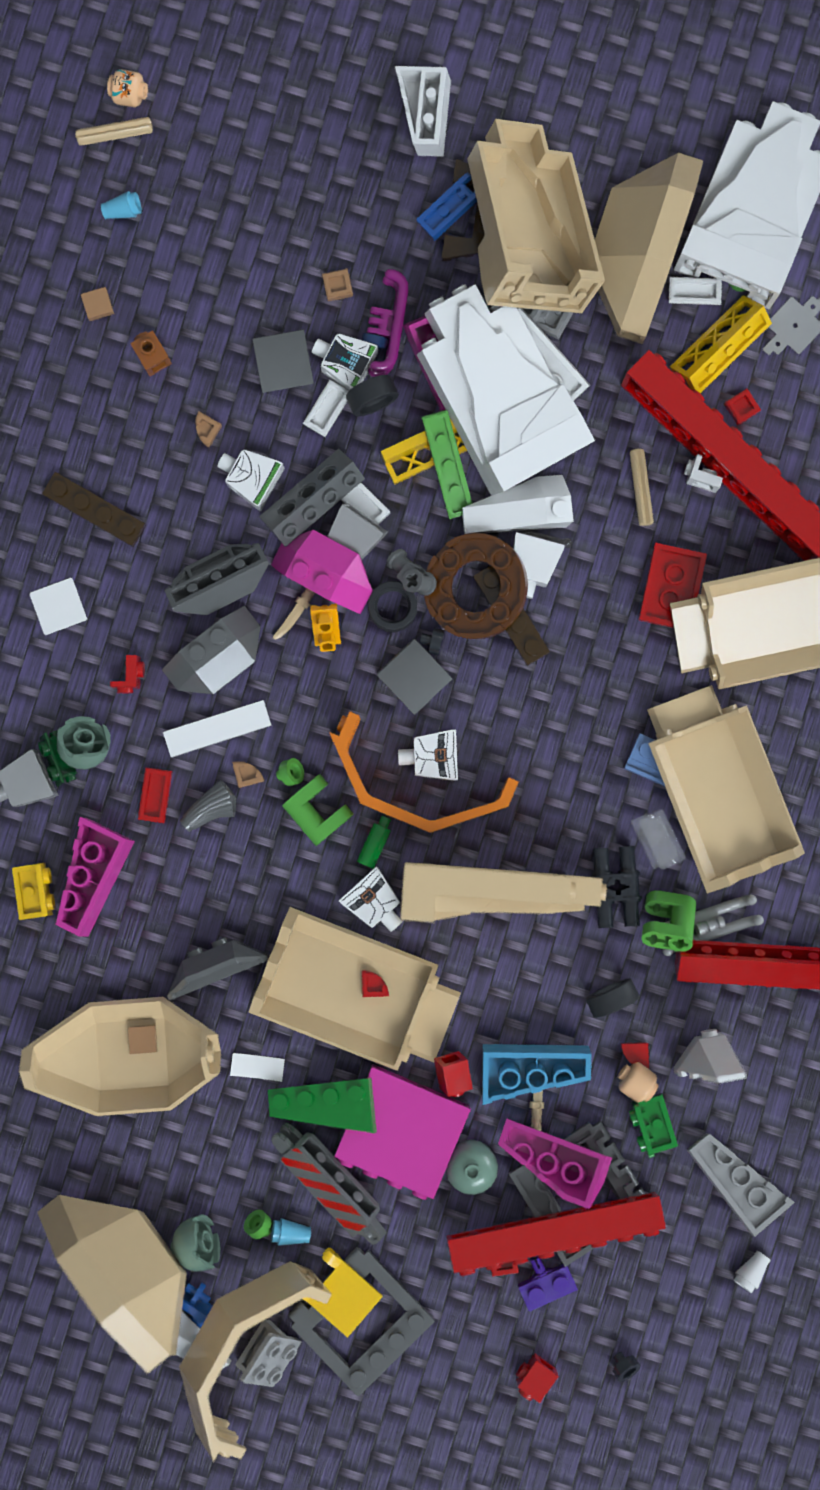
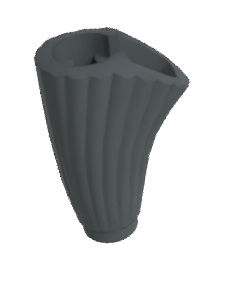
M220 780L204 793L179 821L188 832H191L193 829L195 830L217 818L235 817L236 796Z

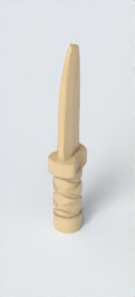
M306 588L301 597L298 596L295 601L297 603L275 633L273 639L281 638L291 629L303 611L310 606L309 602L315 592Z
M543 1090L542 1092L533 1093V1101H530L529 1107L532 1108L531 1128L541 1131L542 1109H544V1102H542Z

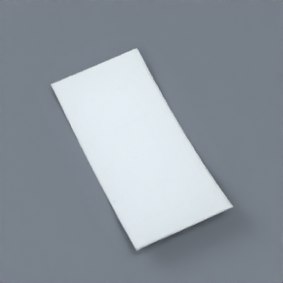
M233 1053L230 1076L282 1082L285 1059Z

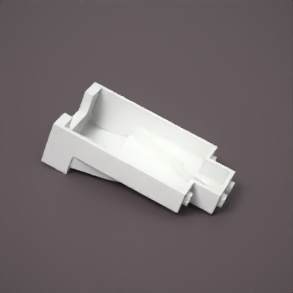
M772 102L761 129L756 128L751 122L736 120L674 271L691 278H699L701 272L749 291L748 298L762 304L767 309L771 308L783 288L800 246L802 234L820 193V151L810 150L820 125V120L810 113L795 111L788 104L782 102Z
M465 284L452 291L453 297L447 300L440 297L429 304L430 309L425 313V316L438 342L436 338H433L422 344L423 350L417 356L442 404L448 410L452 423L492 496L506 491L595 440L564 385L560 386L554 381L518 309L505 306H493L488 309L476 284L470 288H467Z

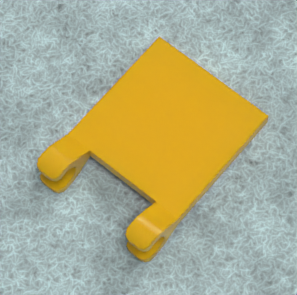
M328 1247L323 1252L322 1259L335 1269L323 1284L332 1295L327 1304L309 1297L303 1299L348 1338L383 1295L351 1268L332 1248Z

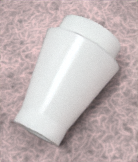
M756 1251L735 1272L737 1276L734 1278V1281L750 1293L754 1289L758 1290L770 1259L761 1252Z

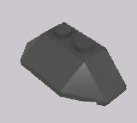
M253 543L252 545L230 544L184 567L175 577L171 586H168L164 591L174 612L208 615L254 592L269 562L259 543Z
M243 606L221 618L181 649L162 671L178 691L214 695L256 662L261 626L247 608Z
M226 937L212 942L213 948L203 952L202 947L187 953L188 958L181 962L167 997L170 1001L266 962L270 956L268 953L233 939L228 942Z

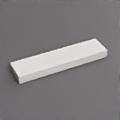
M262 700L165 731L163 734L170 756L175 757L272 726L265 702Z

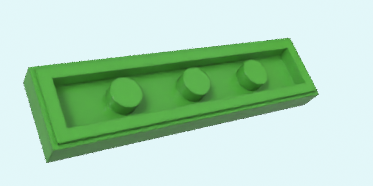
M446 409L422 416L421 418L448 518L453 519L462 516V508L472 504L449 413Z

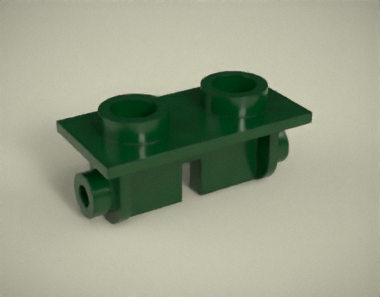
M58 730L49 733L50 738H48L47 732L39 738L38 747L41 755L47 758L49 764L47 773L52 782L55 781L56 786L59 787L64 783L63 779L67 783L77 780L75 776L77 771L61 759L57 751Z

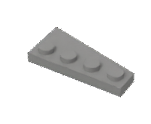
M704 1134L687 1149L688 1153L752 1236L758 1235L795 1203L781 1193L773 1184L761 1177L748 1164L740 1160L711 1134Z

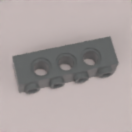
M337 449L259 517L271 533L286 547L365 478L354 462L340 449Z

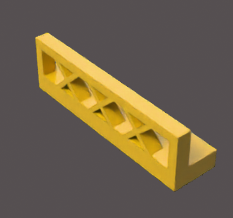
M743 295L670 366L671 371L678 372L686 380L691 390L694 389L701 393L772 324L765 307ZM745 306L750 308L745 314L738 315ZM731 325L728 331L719 333L723 327ZM713 343L708 350L701 351L706 344ZM694 361V364L687 371L682 369L686 363Z
M451 421L453 432L456 434L458 432ZM425 431L381 451L382 460L394 485L434 467L433 458L427 463L415 460L419 450L423 448L430 450ZM455 436L457 447H459L460 442L463 443L460 436ZM465 445L458 448L459 454L467 451ZM413 454L412 459L406 457L408 455ZM400 459L409 462L407 472L396 476L391 463ZM413 464L418 465V467L412 469Z

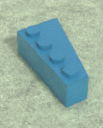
M482 1044L483 1105L504 1098L507 1100L515 1098L517 1095L530 1092L533 1094L542 1092L543 1089L558 1088L591 1080V1051L589 1046Z

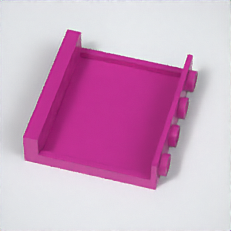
M372 1064L367 1078H372L377 1133L346 1129L334 1157L338 1158V1161L343 1166L353 1168L354 1165L363 1169L362 1173L371 1178L377 1179L380 1176L387 1179V1184L397 1189L406 1187L412 1190V1194L420 1199L426 1200L427 1197L434 1199L471 1110L470 1105Z

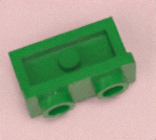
M661 1093L654 1095L648 1102L645 1100L639 1103L631 1102L633 1110L629 1111L633 1127L638 1126L641 1136L636 1138L641 1153L646 1151L648 1157L651 1158L655 1157V1153L678 1147Z

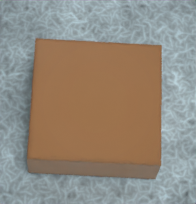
M348 269L322 274L328 302L353 297Z
M106 287L81 294L89 321L114 314Z
M156 1025L128 1027L130 1054L158 1052Z

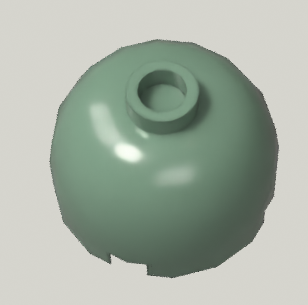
M79 716L70 718L58 730L57 751L61 759L70 767L82 770L91 769L103 762L110 749L111 734L103 723L100 726L91 717Z
M468 1139L456 1144L445 1171L449 1182L455 1189L463 1194L476 1195L485 1192L492 1186L497 1177L498 1163L496 1155L489 1145Z
M201 1214L186 1219L176 1228L170 1246L171 1251L177 1261L187 1270L196 1272L206 1271L215 1268L213 1264L219 1262L218 1233H212L210 1226H213L214 1223L207 1215Z

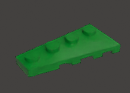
M372 1078L268 1090L270 1117L377 1133Z

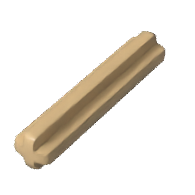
M145 117L76 130V139L79 145H87L152 133L153 127L150 118Z
M633 449L630 452L638 521L640 526L652 525L654 520L644 449Z

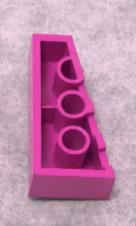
M80 817L78 835L73 845L74 853L71 866L68 867L67 884L65 890H63L56 925L77 936L88 937L135 841L91 819Z

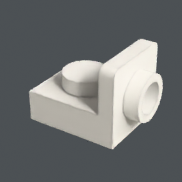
M697 454L694 460L689 459L684 475L688 476L686 484L716 493L721 486L723 478L717 476L718 473L710 469L698 470L702 455Z

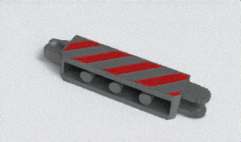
M283 1124L280 1128L281 1133L277 1132L271 1138L273 1146L282 1154L279 1160L352 1238L360 1234L372 1245L378 1243L387 1232L375 1217L380 1211L377 1201L341 1165L314 1134L306 1132L302 1135L291 1124Z

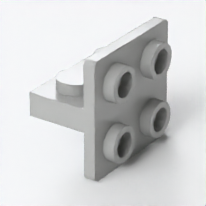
M263 1320L235 1364L243 1372L240 1380L243 1383L273 1387L280 1381L284 1369L295 1357L301 1341L298 1338L286 1336L272 1321Z

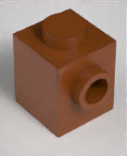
M153 330L149 333L142 332L138 334L134 341L130 343L150 377L172 364Z

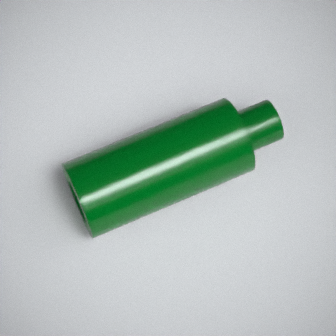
M381 816L378 824L373 823L357 862L372 869L375 868L391 830L387 829L391 819Z

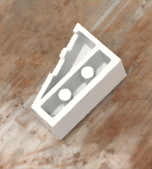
M395 66L411 138L417 155L443 156L451 85L447 68Z

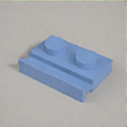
M640 733L624 769L665 787L649 743L655 740Z

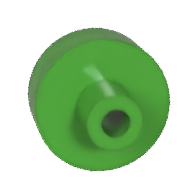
M291 758L280 763L276 776L285 785L293 786L303 781L304 769L299 760Z
M255 1210L246 1218L244 1231L253 1239L267 1237L271 1233L272 1220L264 1211Z

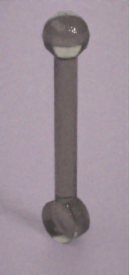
M530 530L519 531L521 534L563 544L565 548H570L573 544L570 538L561 539Z

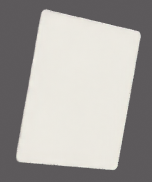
M72 578L30 593L44 635L87 620Z

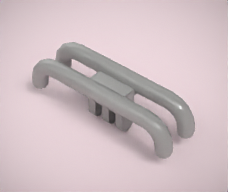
M745 895L696 911L694 924L696 934L693 935V940L710 941L748 927L763 924L764 918L761 915L748 916L725 924L723 917L719 916L741 907L754 905L757 901L756 896ZM662 949V952L665 956H671L673 953L677 952L674 950Z

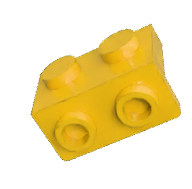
M46 863L13 867L12 872L19 920L53 915L52 910H55V898L49 891L52 875L50 868H46Z

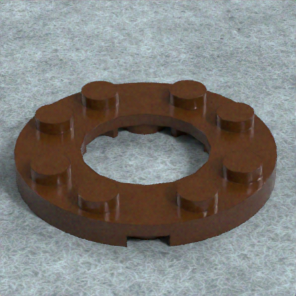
M483 533L464 534L445 543L446 545L437 555L433 556L426 572H430L435 576L437 582L434 592L430 595H424L431 616L447 632L466 639L490 638L506 630L520 615L528 593L527 572L520 556L506 542ZM482 561L494 567L500 577L501 588L499 597L485 611L476 613L465 611L458 606L453 597L452 583L454 576L465 564Z

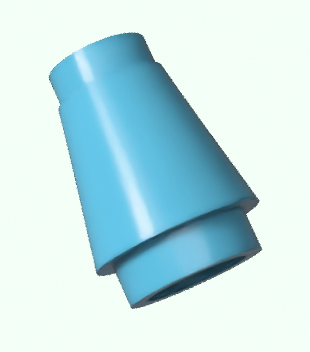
M128 191L101 204L102 214L105 219L136 218L137 214L142 213L140 199L136 192L130 193Z
M282 1218L280 1221H273L271 1242L277 1243L278 1246L310 1242L311 1227Z

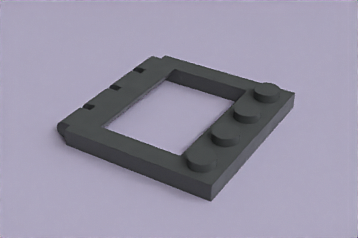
M588 1121L562 1138L577 1145L584 1144L586 1148L612 1158L605 1180L617 1199L645 1194L642 1187L632 1192L631 1189L637 1186L639 1182L628 1164L619 1169L617 1168L625 1159L615 1143L610 1142L605 1146L603 1145L611 1136L601 1121L594 1125H591ZM521 1164L508 1172L535 1217L562 1211L546 1183L537 1178L527 1167ZM591 1245L582 1246L578 1252L565 1253V1250L556 1253L566 1267L594 1248Z
M357 1246L344 1258V1261L363 1278L370 1273L407 1312L352 1366L314 1328L324 1318L315 1308L309 1307L304 1301H301L288 1315L293 1320L291 1327L359 1397L435 1322V1318L369 1249L364 1253Z

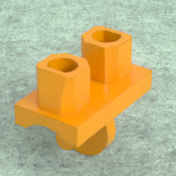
M337 604L322 605L321 607L311 605L310 611L315 646H319L321 652L335 651L336 644H341Z

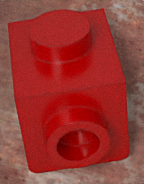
M126 655V681H110V687L117 689V693L131 694L133 689H140V677L145 675V664L141 662V658L137 655Z

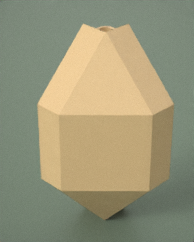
M677 153L611 189L595 243L605 278L598 292L618 337L643 344L689 213L703 160Z
M164 997L90 1002L22 1049L19 1073L25 1089L95 1116L168 1111L175 1108L220 1073L221 1049L218 1035ZM156 1025L158 1052L130 1054L128 1027Z
M58 1195L37 1213L56 1260L104 1329L147 1373L168 1356L176 1355L187 1273L145 1213L135 1209Z

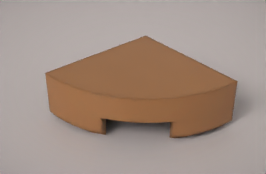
M198 411L195 420L196 431L202 443L210 448L222 424Z
M232 762L239 788L265 782L261 772L253 765L245 762Z

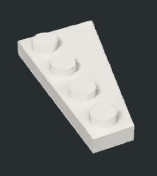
M518 308L554 381L560 386L564 385L574 401L590 384L522 308Z

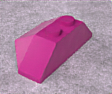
M316 530L299 535L286 547L281 543L271 563L272 567L289 579L329 601L359 614L362 613L373 591L360 554Z

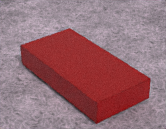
M145 768L138 820L165 823L173 771Z

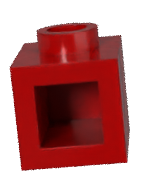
M459 1051L434 1058L439 1088L448 1097H458L463 1095L465 1091L473 1089L468 1059Z
M534 1353L529 1362L522 1363L516 1372L518 1392L527 1400L531 1401L534 1399L540 1403L559 1377L557 1369Z

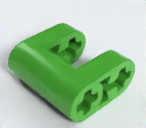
M321 774L312 779L282 805L315 846L319 845L354 815L345 804L327 820H324L309 801L328 785V782Z
M665 891L649 892L646 896L645 910L651 915L671 918L670 924L655 921L645 923L642 928V942L647 946L684 952L691 949L693 946L696 913L695 899L688 895Z

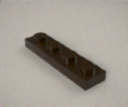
M54 472L42 493L45 497L132 547L135 546L146 527L144 522L57 472Z
M489 566L474 575L473 578L491 606L499 597L501 583L495 568ZM523 608L518 618L505 631L526 666H529L549 654L550 651Z

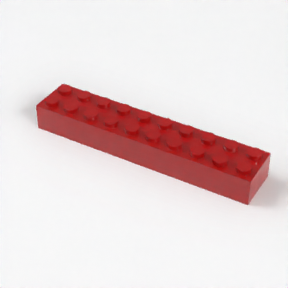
M648 350L626 373L621 386L693 456L697 454L702 455L701 463L707 469L717 472V476L723 478L722 483L803 561L820 558L819 507L813 501L805 500L799 494L801 492L800 489L793 482H787L781 477V471L772 463L768 464L761 457L762 453L754 445L749 446L742 439L743 435L734 426L729 427L723 421L724 417L717 409L709 408L704 403V397L697 390H691L685 385V379L678 372H672L666 366V361L658 353L653 354Z

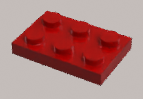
M655 543L638 621L674 628L670 603L698 597L707 554Z

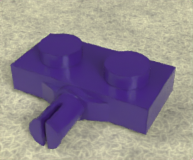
M535 1256L538 1266L534 1257L530 1258L535 1274L530 1279L518 1284L529 1312L578 1290L568 1266L565 1267L564 1264H561L554 1268L545 1269L542 1260L538 1256Z

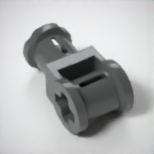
M397 549L390 554L387 559V567L391 570L394 569L398 573L396 577L402 582L406 591L411 593L418 592L421 595H430L434 592L437 582L432 573L426 572L420 565L414 564L407 557V552L403 549Z

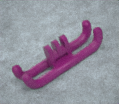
M394 269L386 270L383 277V283L395 289L394 309L370 308V314L380 316V318L369 317L368 324L378 326V328L368 327L367 333L388 339L385 360L373 361L368 368V374L373 377L387 375L393 369L398 358L408 297V282L401 272Z

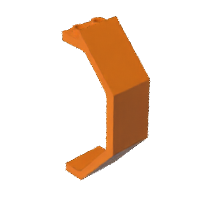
M349 711L348 716L343 715L338 724L337 730L340 732V735L337 736L330 733L360 804L429 833L508 807L518 785V781L507 778L495 802L441 819L427 820L376 799L367 793L349 755L350 744L361 720L359 715Z

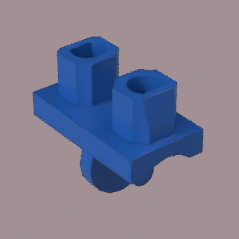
M201 1282L198 1289L188 1283L184 1290L182 1310L189 1313V1318L201 1328L213 1305L208 1303L211 1297L203 1293L206 1284Z

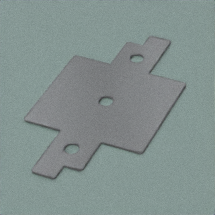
M812 296L802 306L791 297L770 319L772 324L769 328L776 335L763 348V351L768 355L773 351L779 355L789 345L797 354H800L820 333V321L814 317L820 311V298L817 300ZM815 305V309H811L810 306ZM794 323H796V324L798 325L797 328H794V327H793V324H794Z

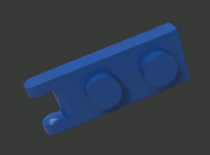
M469 172L465 173L416 219L418 224L434 241L477 202L475 192L473 193L467 187V184L472 180Z

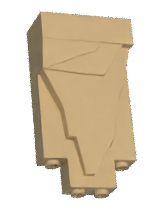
M495 119L485 137L486 142L477 141L468 157V164L485 233L478 247V255L486 303L493 306L583 313L604 283L605 278L573 155L570 152L549 150L543 125Z
M405 862L401 920L434 922V920L471 914V912L558 913L584 911L585 905L600 906L601 900L605 901L606 884H602V879L597 877Z

